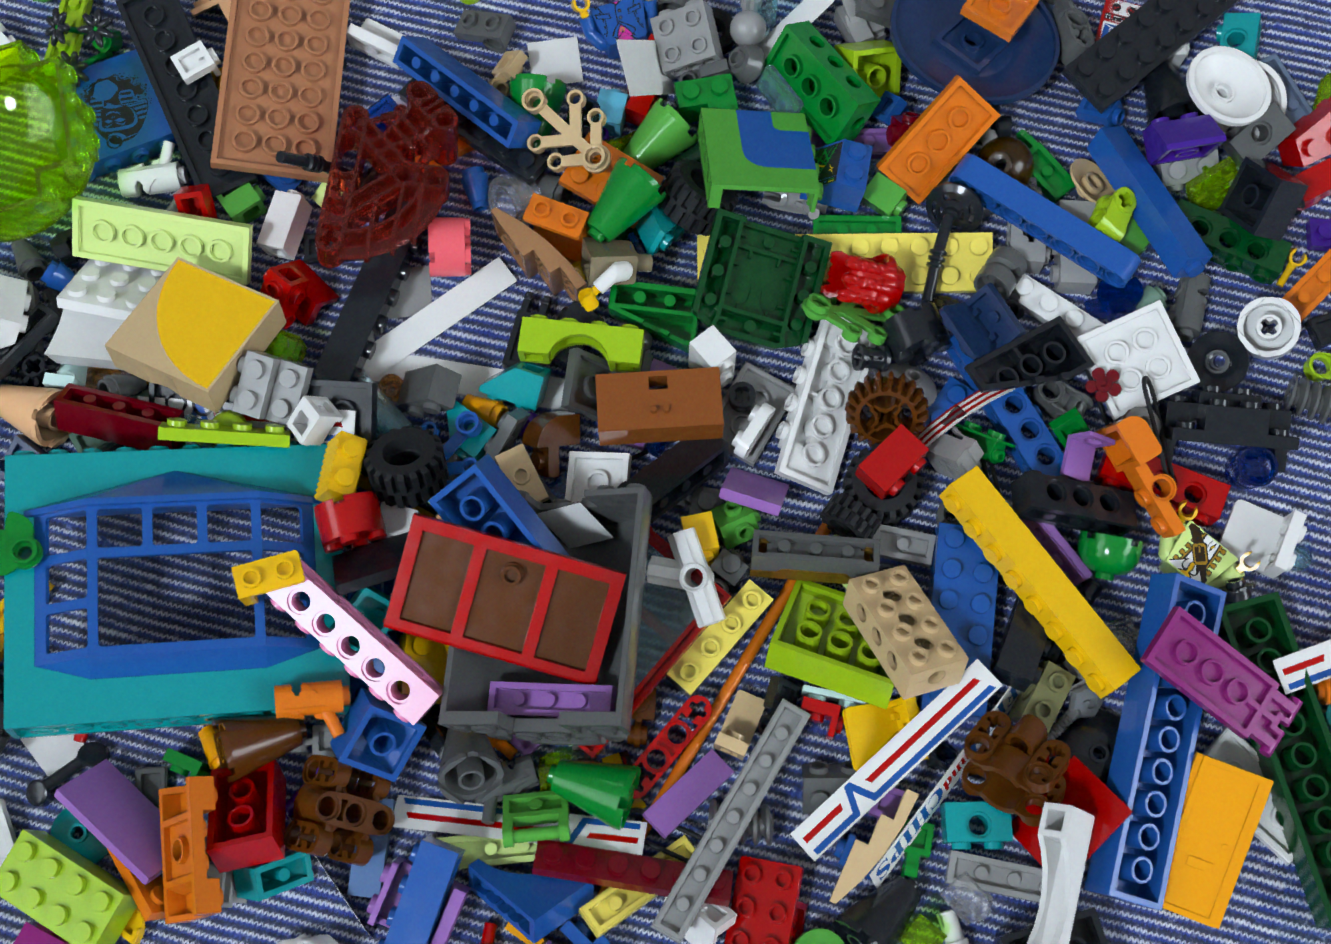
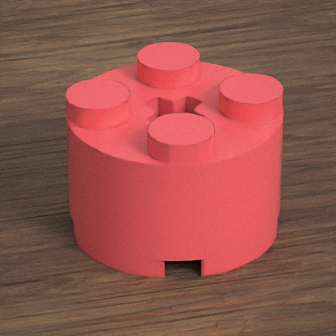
M428 217L430 277H466V275H471L470 218Z

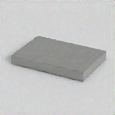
M745 361L732 385L737 382H748L751 384L756 392L755 404L748 411H736L729 404V390L727 391L722 400L724 419L722 439L729 443L730 455L754 467L785 415V401L791 393L794 394L795 387ZM740 391L736 392V401L739 403L742 402V399L744 403L748 401V393L746 391H743V394ZM766 402L776 408L775 413L746 459H742L733 453L735 447L731 445L732 441L740 429L743 431L747 429L750 421L747 419L755 405L762 406Z

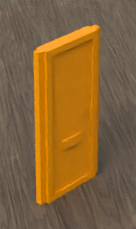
M1199 752L1195 753L1163 903L1164 909L1219 929L1273 786V780Z

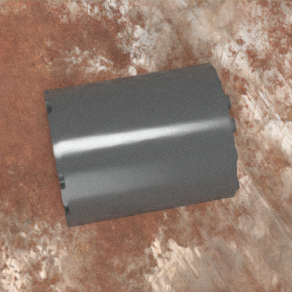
M631 483L627 485V488L599 485L597 489L584 490L585 498L580 503L614 537L612 539L570 549L547 526L571 557L627 573L597 676L598 683L595 684L617 687L615 712L559 711V719L510 717L500 711H487L490 681L556 684L582 683L449 646L439 725L465 733L473 731L487 734L489 738L511 741L513 735H515V738L547 745L606 744V740L620 742L627 739L631 728L653 502L652 495L645 485ZM518 490L536 514L579 503L566 499H555L553 503H542L529 496L528 492Z

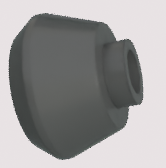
M741 45L730 53L728 58L729 69L739 82L744 84L751 83L762 74L765 67V56L761 47L757 45Z

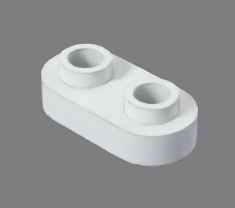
M766 402L762 406L755 405L747 419L750 421L745 431L740 429L732 441L731 445L735 447L734 454L742 459H746L771 421L776 408Z

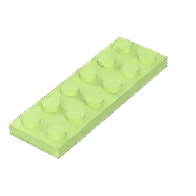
M83 196L72 198V256L165 272L175 259L180 257L240 284L248 285L251 282L253 225Z

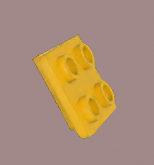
M916 696L905 700L902 697L891 700L887 710L872 704L849 706L843 709L842 716L852 766L855 771H858L920 713Z

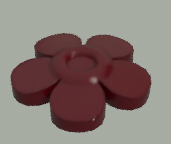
M1102 368L1094 369L1092 371L1094 380L1087 381L1085 385L1087 392H1096L1095 399L1102 403L1109 399L1108 392L1111 396L1116 397L1122 391L1121 386L1115 383L1119 380L1120 375L1114 369L1109 370L1106 376Z

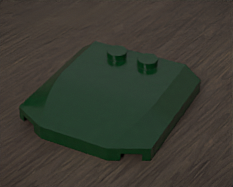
M718 208L715 213L690 311L708 328L714 325L724 337L772 351L804 345L808 342L813 320L806 316L801 305L803 300L809 297L810 294H820L832 242L806 234L803 236L794 235L748 221L747 216Z

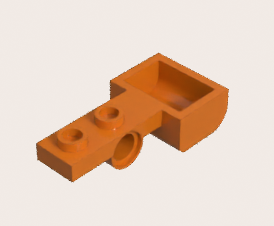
M1130 416L1095 431L1098 434L1116 440L1115 445L1102 448L1117 473L1121 471L1125 473L1135 490L1134 496L1140 506L1146 508L1151 517L1150 523L1155 532L1162 535L1163 538L1175 537L1184 532L1186 529L1169 502L1177 491L1174 479L1167 474L1153 475L1146 462L1162 452V447L1148 423L1141 417ZM1154 482H1156L1161 488V494L1159 497H1157L1153 492L1152 487Z

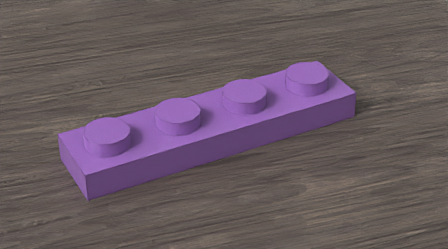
M490 681L487 711H500L510 717L559 719V711L615 712L617 687L612 685Z

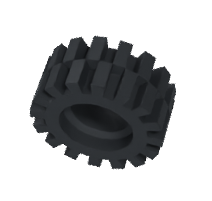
M835 493L820 513L821 521L827 524L826 527L829 530H833L834 534L842 537L872 539L881 526V522L877 519L876 514L870 513V508L862 506V502L859 500L856 502L853 497H847L844 493Z

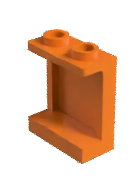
M533 193L523 215L524 222L532 224L534 226L533 230L545 238L571 264L581 261L583 237H591L588 234L590 228L586 224L590 213Z

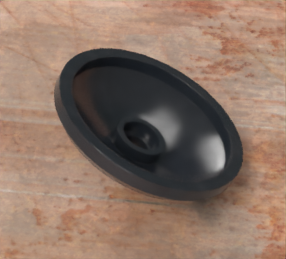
M1099 709L1096 717L1078 718L1056 738V740L1063 741L1069 746L1071 750L1070 759L1075 755L1105 785L1108 779L1120 717L1109 711ZM1095 748H1099L1103 752L1102 759L1094 757L1093 750ZM1055 755L1054 757H1051V759L1049 760L1048 764L1051 766L1052 761L1054 760V758H1055L1056 756H1059V755Z

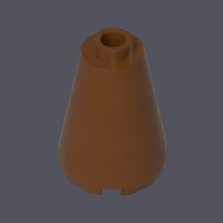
M276 714L218 717L212 719V726H219V732L213 733L221 768H228L231 774L225 776L228 783L237 781L303 745V738L307 737V729L303 719L276 718Z

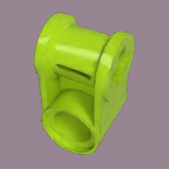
M1121 187L1115 190L1113 195L1099 197L1087 224L1119 243L1126 233L1127 225L1136 208L1137 202L1134 193L1127 187Z

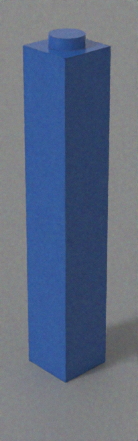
M1123 126L1100 127L1087 150L1114 190L1127 187L1134 193L1137 204L1132 217L1173 278H1193L1201 274L1205 269V265L1213 256L1125 128Z

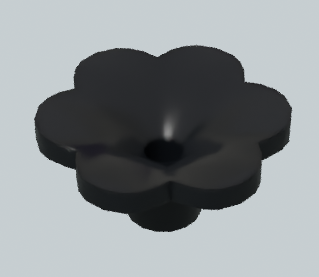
M943 741L929 754L930 757L926 760V763L931 769H936L940 766L942 769L948 770L957 758V754Z

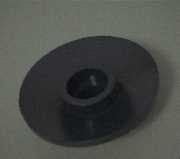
M1217 331L1202 335L1192 344L1187 354L1201 381L1197 384L1201 388L1202 385L1220 386L1221 392L1230 390L1244 379L1249 368V354L1239 338L1227 332ZM1218 356H1222L1225 359V364L1222 367H1218L1215 364V359Z

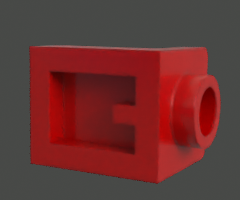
M803 696L800 709L811 714L808 721L821 724L824 720L829 721L825 739L832 740L835 733L841 734L844 723L843 716L839 714L841 706Z

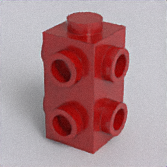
M288 262L270 267L263 276L264 282L259 291L280 301L287 322L282 329H287L294 323L296 319L295 313L299 304L306 297V289L310 282V279Z

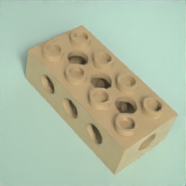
M905 565L849 579L842 605L903 700L961 682L969 658Z

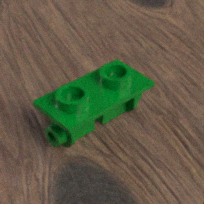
M965 420L964 425H954L959 427L958 430L964 436L975 439L984 452L981 458L990 463L1003 462L1006 445L1012 448L1016 446L1004 441L1006 435L988 429L987 434L981 432L983 426Z

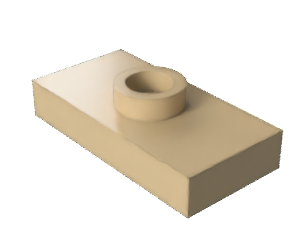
M523 443L495 456L500 469L517 490L528 492L529 496L542 503L549 500V496Z

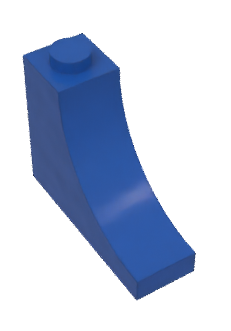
M479 858L468 865L470 890L533 944L579 913V908L593 899L594 884L534 874L505 872L489 866Z

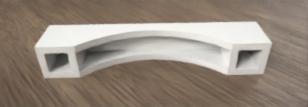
M1044 802L1037 834L1042 859V890L1036 920L1027 944H1069L1095 819V816L1072 805Z

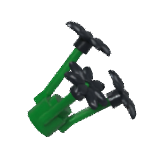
M54 8L52 17H46V22L51 27L45 31L46 36H51L52 46H56L58 41L61 44H65L64 34L69 32L86 35L85 45L92 43L96 49L101 51V53L83 61H79L76 51L72 52L71 56L65 51L61 52V58L64 62H58L56 65L59 69L66 71L63 74V80L68 81L72 79L74 86L79 88L80 80L84 82L89 81L88 76L83 70L100 60L112 58V52L121 49L123 44L121 31L107 29L113 20L111 18L102 20L100 9L95 10L93 18L87 13H83L82 17L87 25L73 27L64 23L67 13L62 12L60 14L59 9Z

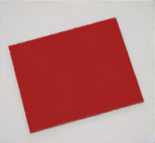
M1074 755L1070 759L1069 767L1063 775L1066 780V791L1064 799L1060 804L1072 805L1095 816L1086 858L1087 861L1133 811ZM1037 805L1026 807V810L1034 815L1041 814L1043 811ZM1017 815L1012 821L1013 836L1042 866L1041 849L1037 835L1039 827L1026 825Z

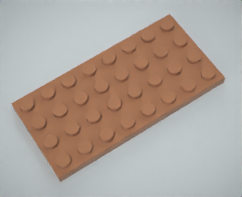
M231 0L210 161L211 168L322 183L331 182V175L328 173H315L305 171L302 167L278 163L276 161V154L278 151L300 155L311 153L321 155L325 160L333 163L350 0Z

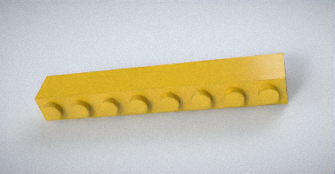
M975 466L952 482L939 495L947 511L956 517L963 526L967 536L976 542L983 551L986 560L996 567L1003 576L1006 585L1015 591L1023 601L1026 610L1035 616L1043 626L1046 635L1055 641L1065 654L1066 660L1079 671L1089 689L1096 693L1100 699L1117 690L1141 670L1140 666L978 466Z

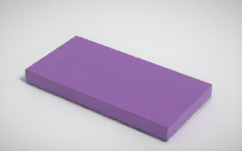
M107 759L56 790L54 797L144 885H147L163 873L160 811Z

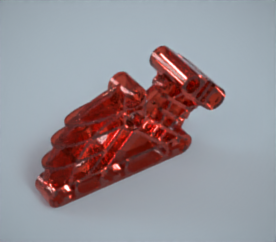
M411 82L406 88L407 107L399 104L394 108V111L381 113V116L369 118L367 109L360 105H351L344 109L315 235L317 259L322 266L335 268L340 266L344 260L364 259V263L369 264L371 257L387 252H390V256H395L397 248L410 241L412 245H416L418 235L429 226L441 209L442 204L449 199V173L443 167L429 165V163L434 160L439 165L449 166L457 161L458 116L448 104L444 106L443 98L438 100V93L427 82ZM375 123H386V130L382 133ZM349 150L358 151L354 168L348 172L340 171L344 153ZM421 156L418 159V163H415V157ZM365 159H367L381 176L360 188ZM397 206L396 214L379 222L380 215ZM369 222V226L361 227Z

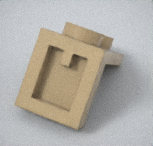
M738 690L722 729L715 740L714 748L743 761L765 709L763 707L764 699L743 690Z

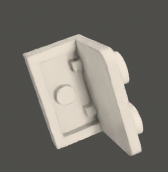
M1240 499L1233 504L1219 543L1238 558L1236 561L1238 564L1245 552L1253 551L1245 557V563L1249 566H1254L1261 560L1259 567L1254 571L1274 579L1285 571H1290L1297 558V554L1293 553L1296 544L1303 540L1307 531V526H1304L1307 514L1294 510L1286 517H1282Z

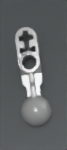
M741 0L740 7L742 11L733 17L730 24L731 37L738 45H758L764 39L766 23L764 18L758 13L763 0Z

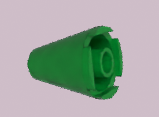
M521 73L516 74L515 79L512 76L510 77L509 85L512 101L526 110L521 102L522 95L530 88H537L547 97V105L555 113L559 114L567 93L566 83L559 79L555 80V84L548 82L547 76L541 74ZM535 100L533 102V107H537L540 104L541 100ZM531 114L542 122L537 134L541 136L551 135L554 127L540 114ZM536 140L533 143V148H538L541 140Z
M620 157L615 163L586 223L590 228L588 234L599 243H602L604 240L608 243L613 241L660 204L666 197L665 191L662 193L657 191L661 185L649 173L635 163L631 168L624 163L627 159L624 157Z
M561 759L558 765L552 764L548 773L547 783L551 784V791L613 829L621 831V828L623 829L634 802L632 798L635 788H638L641 768L635 765Z

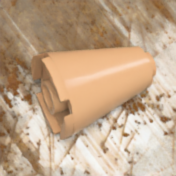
M0 385V417L36 444L43 447L56 448L63 444L69 438L68 435L71 434V432L57 428L53 400L63 389Z

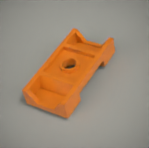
M186 777L185 786L158 790L165 924L188 923L222 913L221 906L224 900L223 890L220 887V878H207V871L209 869V858L205 852L207 824L203 814L215 810L218 795L217 789L214 786V777Z

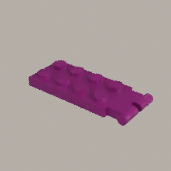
M1180 606L1172 608L1140 659L1141 662L1240 738H1252L1261 745L1258 751L1268 758L1272 756L1285 734L1283 730L1277 727L1278 724L1289 727L1303 704L1300 699L1294 696L1288 699L1277 689L1280 684Z

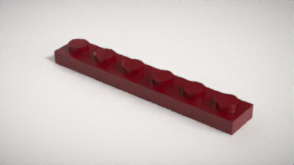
M542 840L537 842L532 874L668 897L687 863L553 840ZM722 870L704 903L729 906L733 871Z

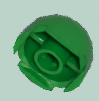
M1080 531L1078 555L1089 570L1095 571V578L1114 581L1115 575H1127L1138 565L1142 555L1143 541H1135V546H1132V539L1102 533L1092 534L1091 538H1087L1088 531Z

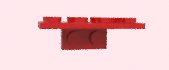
M741 856L731 909L737 913L735 924L727 929L724 944H794L797 938L803 934L808 904L798 901L804 869L796 865Z

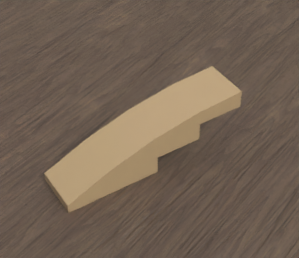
M905 789L894 818L892 819L880 814L868 844L855 839L830 897V902L834 904L839 902L865 878L884 856L904 826L919 794Z

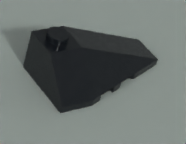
M1058 316L966 365L964 369L979 391L986 393L1070 380L1092 368L1095 364L1061 316Z

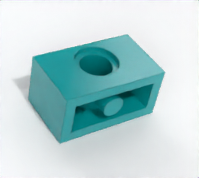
M1225 13L1223 24H1218L1216 42H1220L1219 46L1238 49L1251 56L1254 60H1257L1261 35V13Z
M985 801L944 802L940 805L942 844H951L952 850H971V844L984 843L985 850L1004 849V843L1013 841L1011 814L997 810ZM972 817L979 818L982 821L984 830L981 835H975L970 831L969 821Z

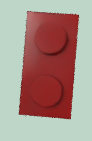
M901 423L857 467L855 475L881 500L888 494L895 496L906 484L903 479L910 472L916 475L926 465L927 461L924 458L929 448Z

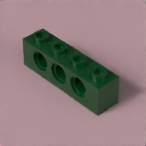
M1178 200V206L1194 229L1200 233L1201 239L1213 256L1209 261L1222 265L1224 269L1230 272H1239L1247 275L1253 281L1261 284L1271 285L1281 274L1292 243L1282 239L1277 241L1254 236L1225 216L1185 200ZM1220 241L1225 242L1229 248L1222 246ZM1248 252L1253 253L1257 259L1250 257Z

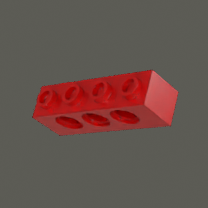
M1104 451L1094 481L1104 487L1114 486L1119 487L1120 490L1134 493L1135 490L1123 471L1117 473ZM1154 457L1146 462L1153 475L1164 474L1160 458ZM1172 463L1177 491L1169 502L1176 514H1178L1179 503L1187 500L1184 492H1189L1195 497L1196 502L1191 503L1187 500L1186 505L1182 508V512L1190 514L1197 506V516L1191 521L1198 526H1211L1220 519L1231 485ZM1154 482L1152 489L1154 494L1159 497L1161 491L1156 488Z

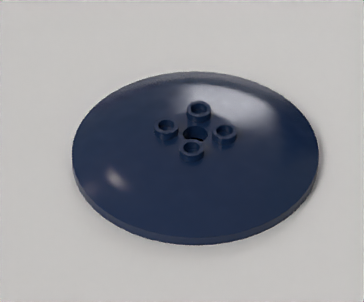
M895 0L890 16V35L894 48L907 69L921 82L939 93L958 75L990 105L1016 102L1038 91L1049 80L1058 62L1060 53L1059 33L1053 17L1041 0H1039L1034 11L1010 42L1005 41L961 15V9L967 0ZM973 41L977 46H971L966 42Z

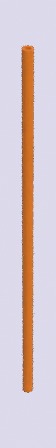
M822 522L815 534L829 535L831 530L826 527L827 524ZM787 579L713 701L710 718L688 743L651 805L686 773L783 612L796 580ZM643 817V819L641 820V822H647L646 835H645V839H646V837L648 836L649 832H650L651 829H652V826H651V825L648 823V821ZM602 886L596 896H598L600 893H602L609 887Z

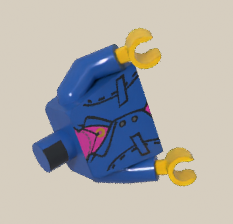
M575 0L571 2L572 9L581 16L579 22L586 40L599 51L606 52L610 59L620 58L616 39L648 40L650 34H653L650 18L658 16L657 0H620L590 8V14L587 11L590 7V0H583L585 3L583 9L577 7Z

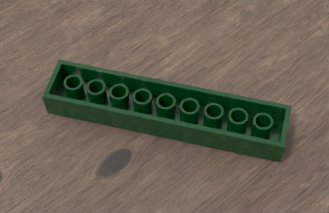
M1274 592L1224 605L1218 636L1280 684L1277 690L1285 695L1272 661L1300 650L1279 593ZM1306 669L1304 680L1306 687L1285 695L1288 699L1294 696L1300 699L1303 704L1289 727L1278 724L1277 727L1283 730L1285 734L1272 756L1268 758L1258 751L1261 745L1252 738L1250 740L1257 752L1258 763L1263 777L1274 781L1270 791L1272 803L1277 809L1276 814L1280 825L1283 826L1284 830L1282 831L1289 851L1293 854V862L1316 927L1331 928V734Z

